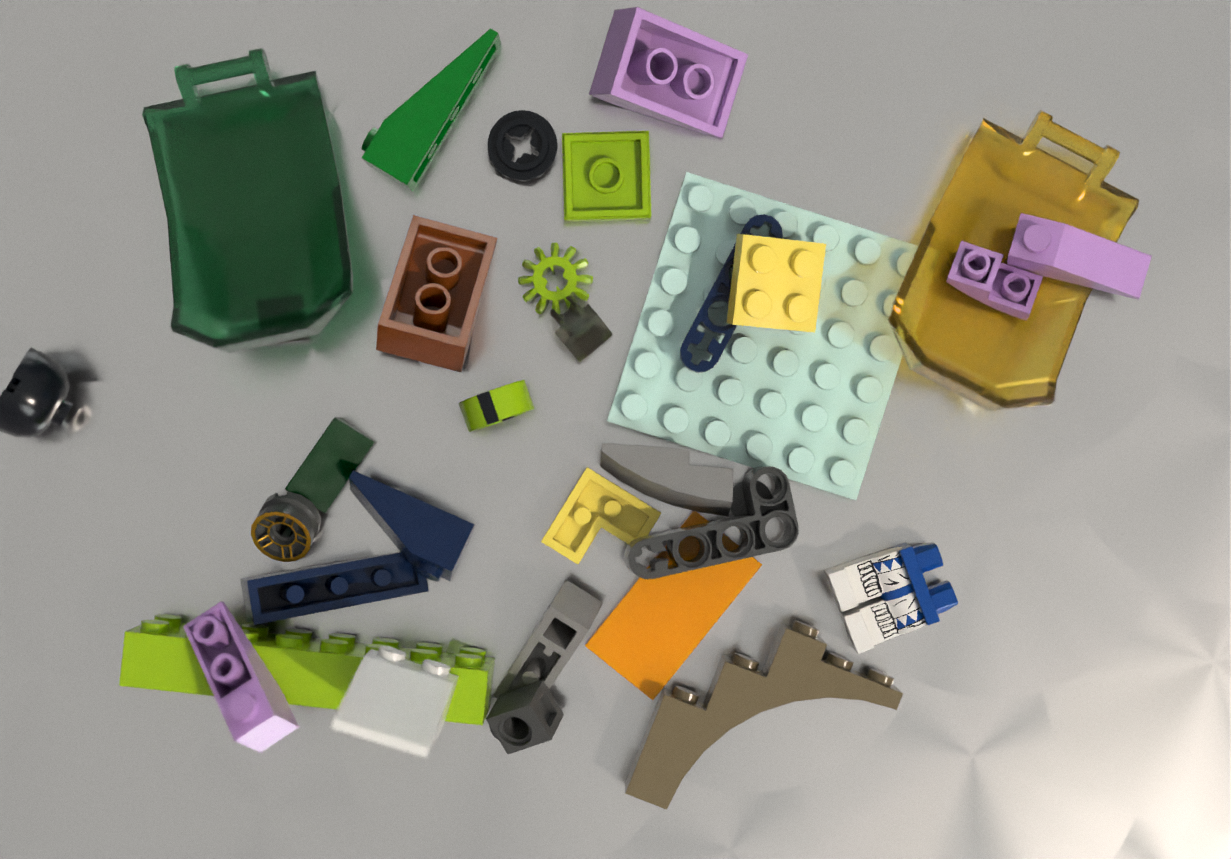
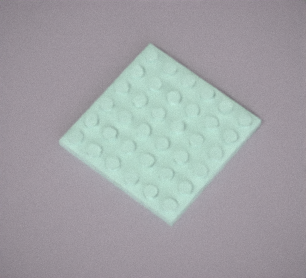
M686 172L607 421L752 468L776 467L781 469L790 480L857 500L936 251ZM763 214L775 218L782 227V239L826 244L815 333L737 325L719 361L712 369L703 373H695L683 365L680 360L681 345L734 247L737 234L741 233L745 224L751 218ZM763 224L759 230L751 228L750 233L754 236L770 237L768 235L770 227ZM733 265L728 272L730 281L732 279ZM722 301L711 304L708 309L710 322L716 326L728 325L726 323L728 304ZM701 323L696 331L705 333L703 339L697 346L690 344L687 351L693 354L691 362L696 365L702 360L708 362L711 360L712 355L707 352V347L712 338L721 343L724 337L723 335L710 332Z

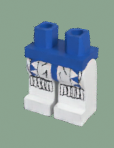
M905 542L894 546V548L824 570L837 607L841 610L839 612L851 645L857 654L873 649L874 645L896 636L939 622L938 614L958 604L955 592L949 581L946 580L927 587L923 573L944 566L939 549L935 543L911 546Z

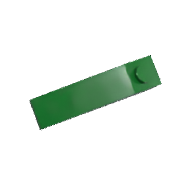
M490 28L384 119L379 129L373 127L369 131L362 144V150L365 151L362 159L368 166L410 191H414L499 49L501 41L498 32Z

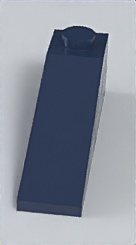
M401 552L246 577L241 578L240 581L247 622L257 625L428 592L427 579L415 571L416 566L410 564Z

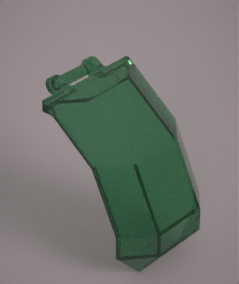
M263 48L249 50L248 56L196 67H191L190 64L175 66V78L183 99L144 107L142 113L150 136L168 223L174 305L170 325L172 331L228 353L319 334L352 295L353 272L341 184L316 71L273 80ZM252 73H254L257 82L256 85L200 96L197 85Z

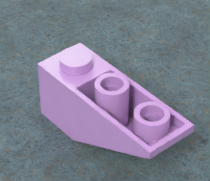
M219 602L183 626L235 742L261 753L299 728L281 688L224 602Z

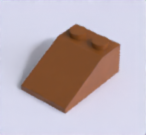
M413 215L378 322L376 350L462 372L497 238Z

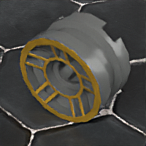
M288 492L287 495L283 496L275 493L268 497L251 526V537L254 545L271 559L282 562L297 561L305 557L310 550L313 540L319 532L321 517L315 505L304 496Z

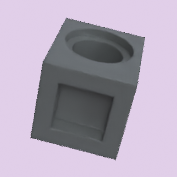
M540 680L500 694L486 721L493 736L500 741L506 753L511 754L552 740L564 714L545 682Z

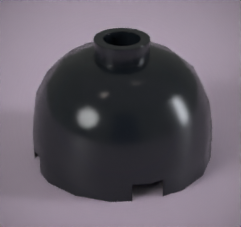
M31 347L12 375L13 378L0 395V431L14 437L30 438L40 435L51 423L60 427L73 403L65 400L68 396L70 382L68 374L61 364L42 351Z

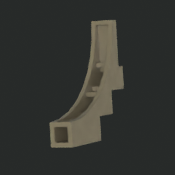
M797 620L794 621L792 627L781 623L763 670L757 669L759 666L758 661L745 655L735 653L733 659L722 655L703 703L698 701L699 694L687 688L675 685L674 690L671 691L663 687L625 782V794L667 810L682 779L703 752L730 729L763 711L795 701L821 698L864 700L897 710L903 693L896 686L892 685L894 678L885 673L870 668L867 675L851 669L854 662L830 652L827 659L823 658L827 644L817 637L819 629Z

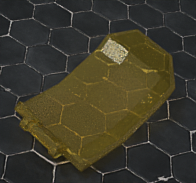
M1042 110L1036 114L1023 138L983 118L928 222L893 301L888 318L910 370L988 411L1048 406L1053 403L1058 376L1085 303L1093 288L1043 276L1027 321L1016 318L975 300L946 282L961 241L1004 254L1001 263L1007 264L1008 254L1020 213L1065 223L1117 243L1127 222L1139 206V199L1104 181L1115 165L1120 151L1109 145L1103 148L1053 122V116ZM1044 137L1090 161L1094 165L1087 174L1036 146L1041 138Z

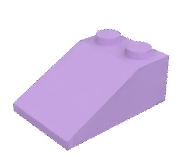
M639 7L614 10L589 95L642 115L716 138H722L748 54Z

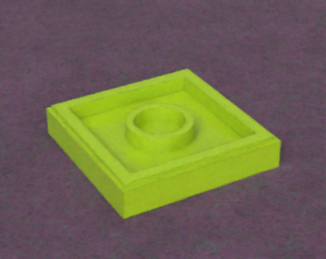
M649 131L562 133L565 222L651 220Z

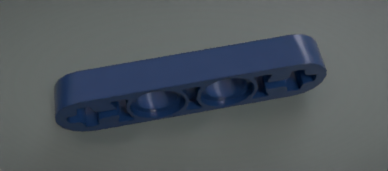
M765 214L756 215L751 218L740 233L753 235L750 233L751 228L759 230L764 224L770 227L768 234L770 237L780 239L783 237L782 227L779 222L772 216ZM736 243L680 348V360L688 370L695 373L706 372L716 365L737 325L732 324L716 326L708 318V309L711 304L718 301L729 304L731 281L728 272L734 262ZM701 323L710 332L723 335L724 337L721 343L712 338L707 347V352L712 355L709 362L702 360L696 365L691 362L693 354L687 351L690 344L697 346L703 339L705 333L696 331Z

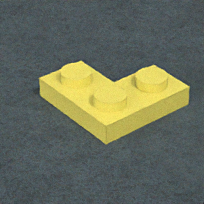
M587 467L541 542L574 563L579 564L601 528L629 544L634 539L647 536L660 517L661 512Z

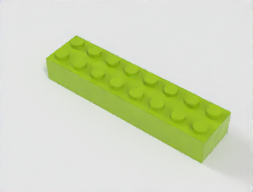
M158 614L154 616V620H142L141 625L125 631L119 686L214 696L183 628L186 624L181 623L182 617ZM242 624L241 629L278 683L290 705L338 710L363 657L371 649L378 651L379 646H387L405 652V660L421 665L424 660L437 661L449 666L450 674L459 676L445 719L446 722L483 726L490 710L495 657H485L486 650L463 647L460 648L458 654L442 652L443 646L434 643H416V649L399 647L398 640L388 638H373L372 644L355 642L356 636L350 634L331 633L329 634V639L312 638V631L305 629H286L285 634L268 633L269 627L265 625Z

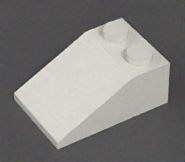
M379 646L378 651L371 649L363 657L333 718L331 728L427 757L443 729L459 676L450 674V667L437 661L424 660L421 665L405 660L406 653L392 647Z

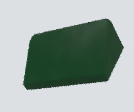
M335 417L292 477L285 490L304 496L318 510L327 513L349 481L352 471L357 470L375 444V441L342 418Z

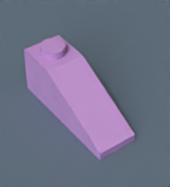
M1020 213L1008 254L1007 265L1037 275L1139 300L1152 256L1065 223Z

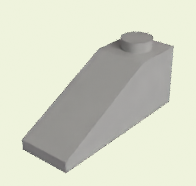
M566 580L493 696L498 699L500 694L543 680L548 689H550L590 630L603 602Z

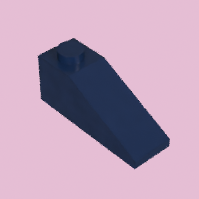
M353 470L349 477L350 491L409 563L416 566L415 571L432 581L439 582L441 578L451 581L471 539L474 524Z

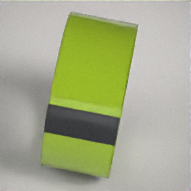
M525 380L510 383L459 402L469 432L503 422L535 409Z

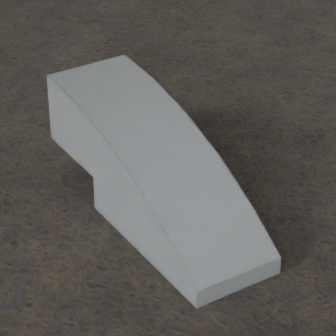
M602 443L600 466L621 482L647 496L673 506L700 513L729 515L733 501L734 468L689 465L690 449Z

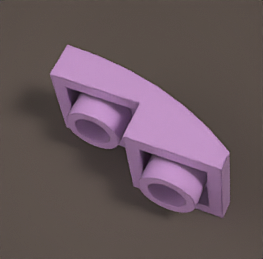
M961 241L946 282L985 305L1027 321L1043 276L1001 263L1004 254Z

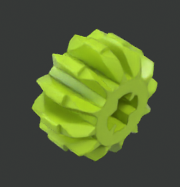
M551 243V257L546 258L540 247L534 249V253L540 261L538 265L530 260H523L522 266L527 271L532 272L533 276H521L518 278V283L521 286H534V288L522 296L526 303L533 301L539 296L541 297L535 308L536 313L541 315L548 303H551L553 317L560 318V304L566 303L571 314L577 312L576 304L571 299L573 296L582 301H588L589 294L578 288V285L592 284L593 277L591 275H577V273L586 269L589 263L584 258L571 264L576 254V248L570 246L562 258L559 257V244ZM555 270L563 271V279L567 285L562 290L556 286L557 291L555 292L548 290L549 283L545 279L548 272L551 271L555 275Z

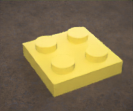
M737 234L726 323L815 333L826 244Z

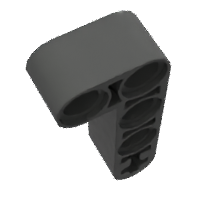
M756 467L751 469L743 480V494L747 514L634 539L627 545L624 552V561L627 568L633 574L643 579H655L781 551L791 547L798 537L799 526L786 474L776 467ZM765 473L770 475L775 482L773 494L766 499L762 498L756 490L758 478ZM778 517L783 522L784 533L779 540L770 541L766 536L765 527L770 519ZM735 526L742 534V542L737 549L727 551L723 546L722 536L728 528ZM694 536L700 545L698 555L691 560H683L679 554V544L685 537ZM667 540V552L673 562L672 565H668V559L664 557L650 560V568L648 569L644 565L635 562V557L642 555V547L646 546L647 550L654 553L666 551L662 542Z

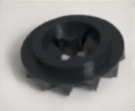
M526 110L513 111L501 117L492 127L488 138V153L493 165L505 177L522 182L541 177L553 165L558 149L556 134L551 124L541 115ZM532 130L530 145L535 149V153L539 155L524 153L520 158H517L516 162H513L516 148L507 137L513 140L515 138L523 140Z

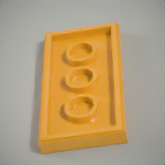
M692 511L679 528L709 521L698 512ZM723 533L722 543L727 551L737 549L739 545ZM694 536L685 537L679 544L680 557L683 560H691L698 555L700 550L698 540ZM666 543L664 545L666 551L659 552L655 558H667L668 565H672L673 562L668 555ZM749 557L655 579L639 577L585 643V646L651 700H654L762 564L754 557Z

